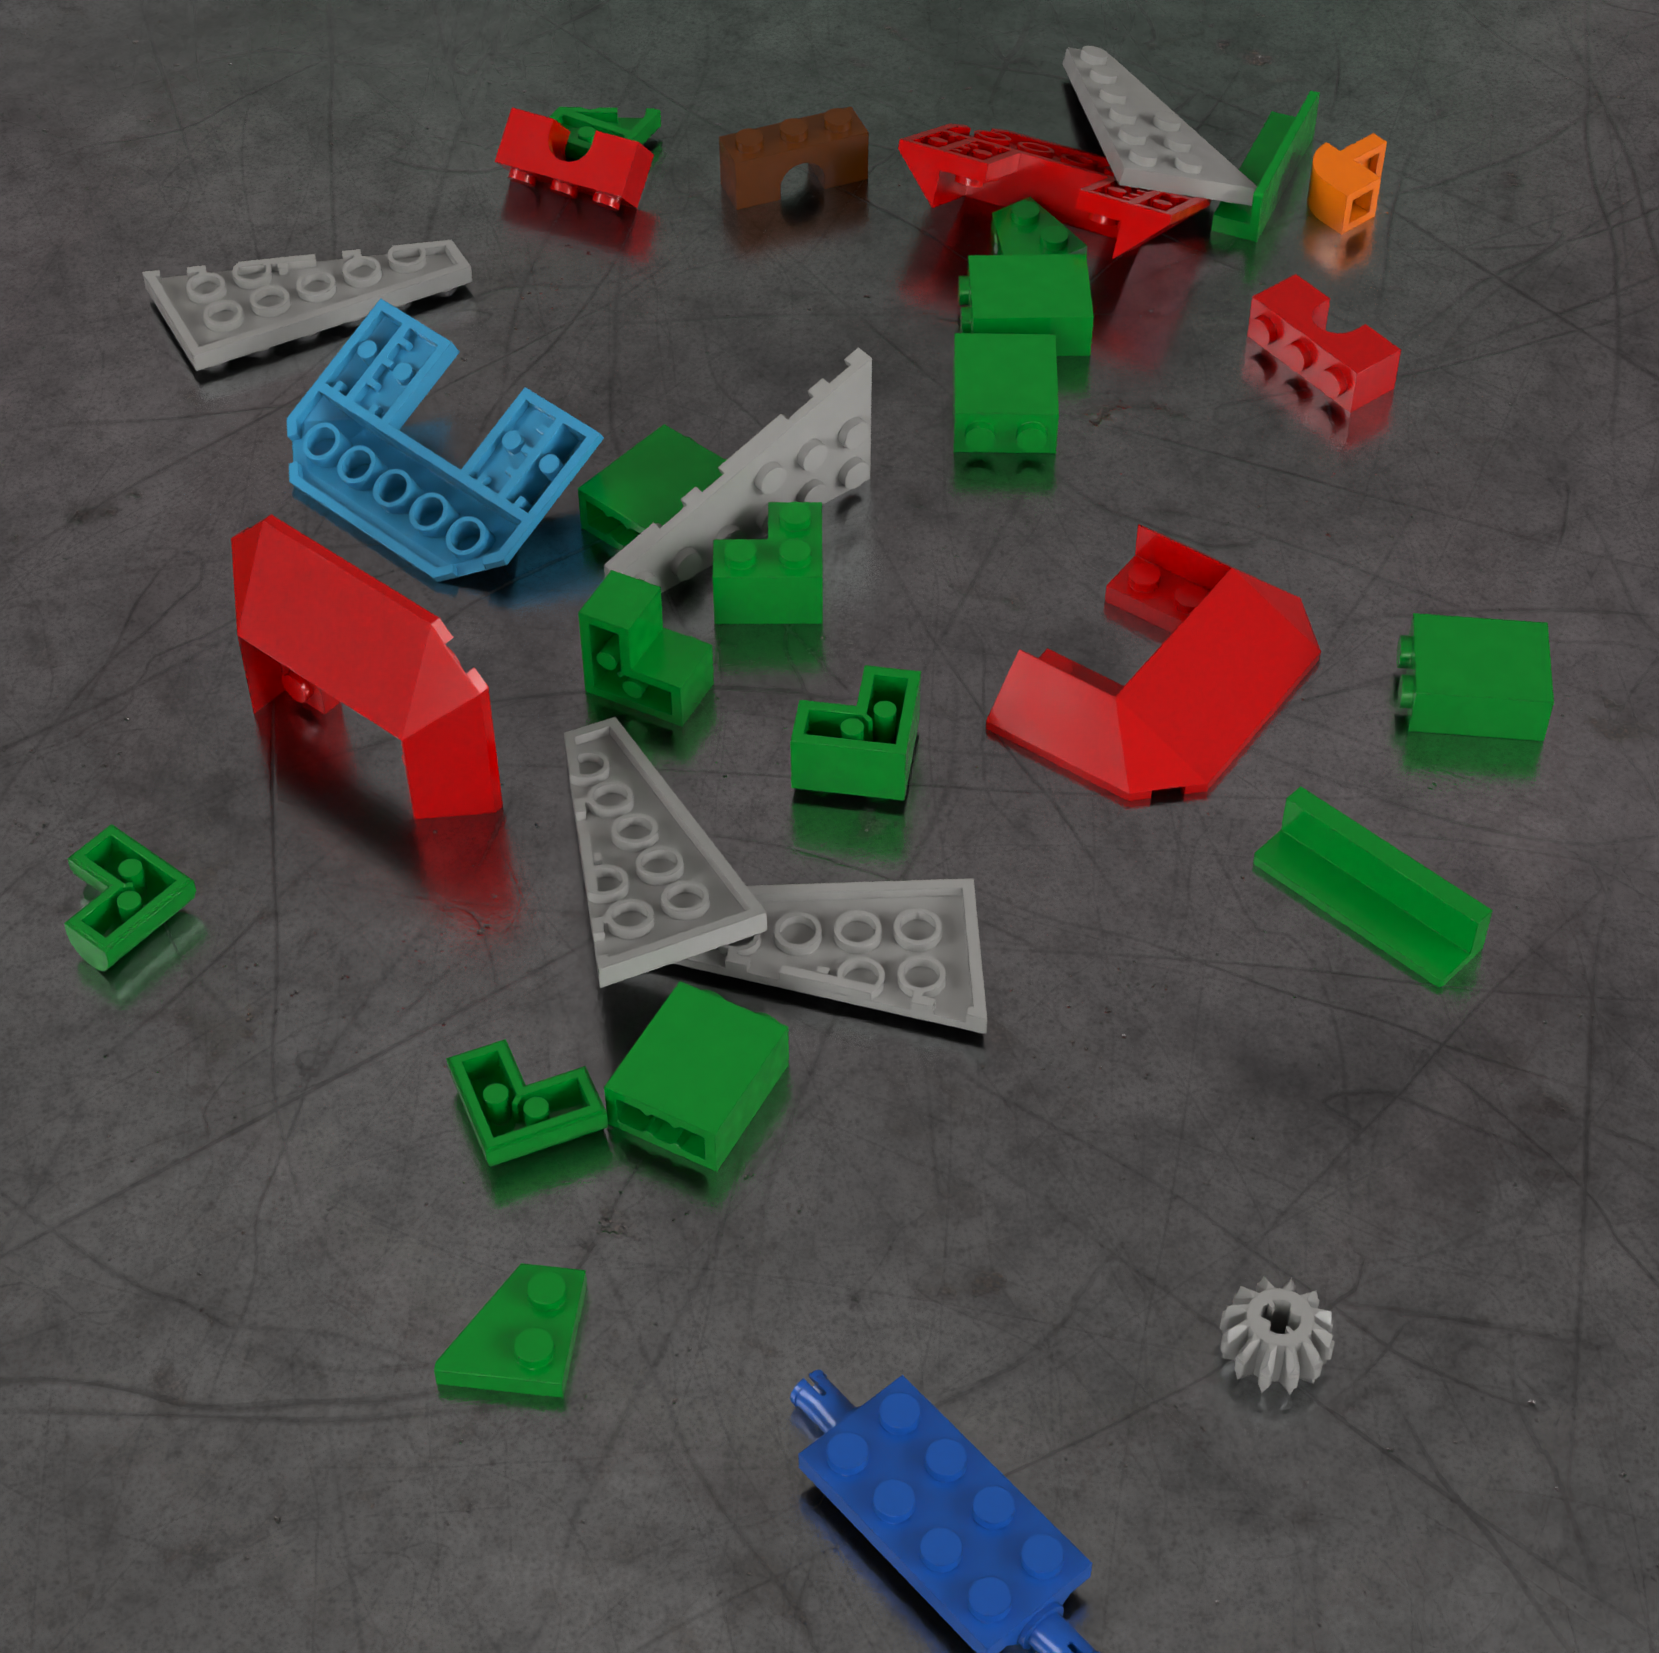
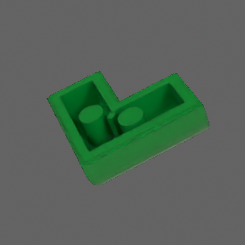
M112 824L67 858L73 874L101 893L64 923L69 941L87 963L99 971L108 970L195 898L196 887L194 880Z
M506 1039L446 1058L448 1070L489 1167L608 1128L607 1112L586 1066L526 1085Z

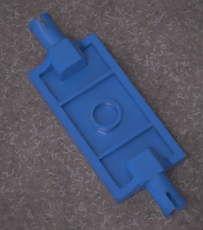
M819 1369L809 1374V1378L815 1383L813 1387L804 1378L794 1387L790 1395L791 1403L795 1407H799L824 1433V1435L798 1454L799 1469L976 1653H999L1005 1647L1011 1645H1020L1023 1649L1027 1650L1032 1647L1037 1653H1101L1096 1651L1063 1617L1064 1608L1062 1605L1075 1589L1091 1577L1092 1562L903 1375L859 1407H855L827 1378V1375Z

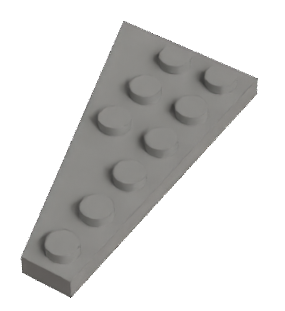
M1084 46L1082 49L1067 47L1062 64L1119 185L1252 206L1253 195L1257 186L1105 50L1095 46Z
M452 240L394 245L389 249L388 254L362 256L360 249L342 251L343 259L317 262L315 254L241 261L233 267V270L222 272H207L205 265L187 267V275L161 278L160 270L142 272L145 288L196 371L218 366L226 361L254 352L265 351L270 347L300 337L311 336L319 331L347 322L360 320L369 314L380 298L394 307H400L409 302L440 292H447L455 287L473 282L471 266Z
M859 347L844 359L848 366L847 369L830 383L823 378L808 390L809 401L792 416L778 415L718 467L722 476L703 492L697 487L681 498L684 506L682 510L662 526L659 523H652L605 563V577L613 570L659 586L662 593L713 565V539H761L767 536L768 502H822L823 505L869 480L871 471L872 358Z
M616 717L564 733L565 754L600 988L767 931V912Z
M974 878L747 886L767 912V931L672 963L986 1034L987 1011Z

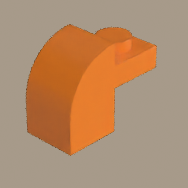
M1372 133L1356 143L1348 145L1341 151L1327 142L1316 150L1313 156L1307 204L1317 219L1342 235L1375 217L1387 141Z

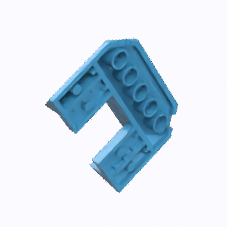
M380 298L287 417V437L292 441L293 463H289V482L436 582L507 565L593 454L604 437L593 428L524 387L460 470L400 431L401 427L460 351L450 340Z

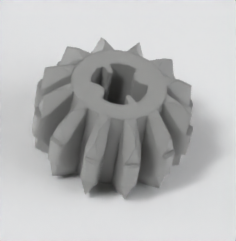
M1265 1276L1257 1283L1256 1291L1240 1286L1238 1292L1234 1295L1233 1304L1227 1306V1309L1222 1313L1220 1349L1223 1353V1358L1235 1361L1234 1371L1236 1372L1237 1380L1251 1375L1257 1376L1261 1393L1271 1385V1381L1279 1382L1289 1395L1297 1388L1299 1379L1314 1384L1321 1374L1322 1365L1326 1364L1327 1360H1330L1335 1344L1331 1334L1334 1323L1331 1317L1332 1311L1318 1309L1320 1300L1317 1296V1290L1302 1295L1296 1293V1286L1292 1277L1283 1285V1288H1275Z

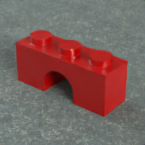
M511 108L495 159L497 164L509 171V180L532 188L535 187L537 181L551 185L550 191L570 199H577L578 193L593 196L592 203L613 211H619L621 204L638 208L654 154L640 142L596 130L589 151L582 158L567 162L565 148L570 135L568 129L553 118Z
M1297 274L1252 296L1247 336L1350 413L1394 389L1401 349L1366 324L1347 333L1326 331L1330 298Z

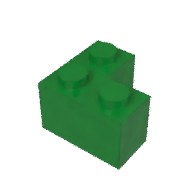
M768 502V539H713L714 624H823L822 502Z
M611 570L578 612L585 691L683 727L714 685L713 647L711 644L700 641L695 637L686 636L663 627L661 587Z
M865 665L857 706L799 700L790 741L791 788L905 801L920 719L921 671Z

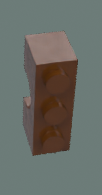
M850 106L846 108H833L820 114L802 118H790L781 123L755 129H742L737 133L720 136L721 185L736 210L781 200V182L790 169L802 163L809 164L824 189L868 179L869 132Z

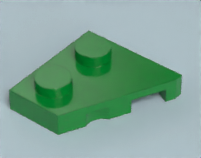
M558 107L549 116V118L555 119L570 131L565 148V157L575 160L582 158L589 151L596 130L634 140L643 145L661 127V110L655 108H646L643 118L618 117V108L603 107L596 109Z
M1031 197L992 213L991 230L994 241L998 244V255L1086 254L1087 257L1088 246Z
M521 1263L438 1358L434 1368L436 1384L564 1398L587 1288L586 1270Z

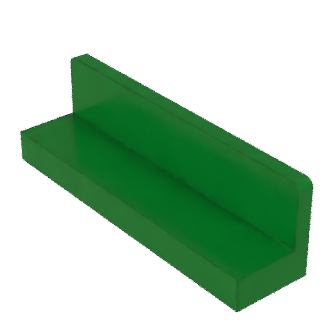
M1310 90L1296 117L1273 111L1270 113L1239 168V171L1257 186L1253 195L1252 206L1221 201L1213 214L1211 231L1254 242L1258 241L1314 138L1320 92Z
M1301 786L1286 798L1281 830L1254 853L1253 864L1437 987H1443L1484 947L1493 912L1492 909Z

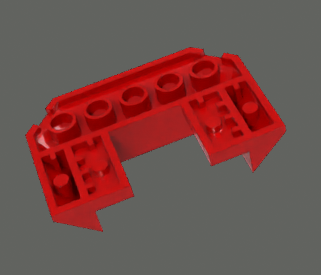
M950 123L901 138L898 145V150L932 208L964 196L1002 207H1007L1031 197L1062 224L1117 239L1112 260L1145 244L1210 206L1211 199L1121 186L1118 184L1106 157L1010 130L992 128L991 131L976 130L974 135H969L971 129L969 126Z
M272 514L231 538L237 636L253 713L258 712L285 690L294 700L300 703L306 702L323 714H327L342 702L401 740L402 761L406 767L414 819L490 814L500 810L503 807L489 687L475 667L465 672L456 655L445 645L454 637L441 619Z
M1138 524L1135 556L1106 585L1105 602L1172 634L1125 686L1048 648L1039 658L1019 649L987 717L985 729L1127 801L1151 799V794L1154 790L1182 787L1184 794L1207 792L1320 660L1321 650L1300 597L1167 535Z

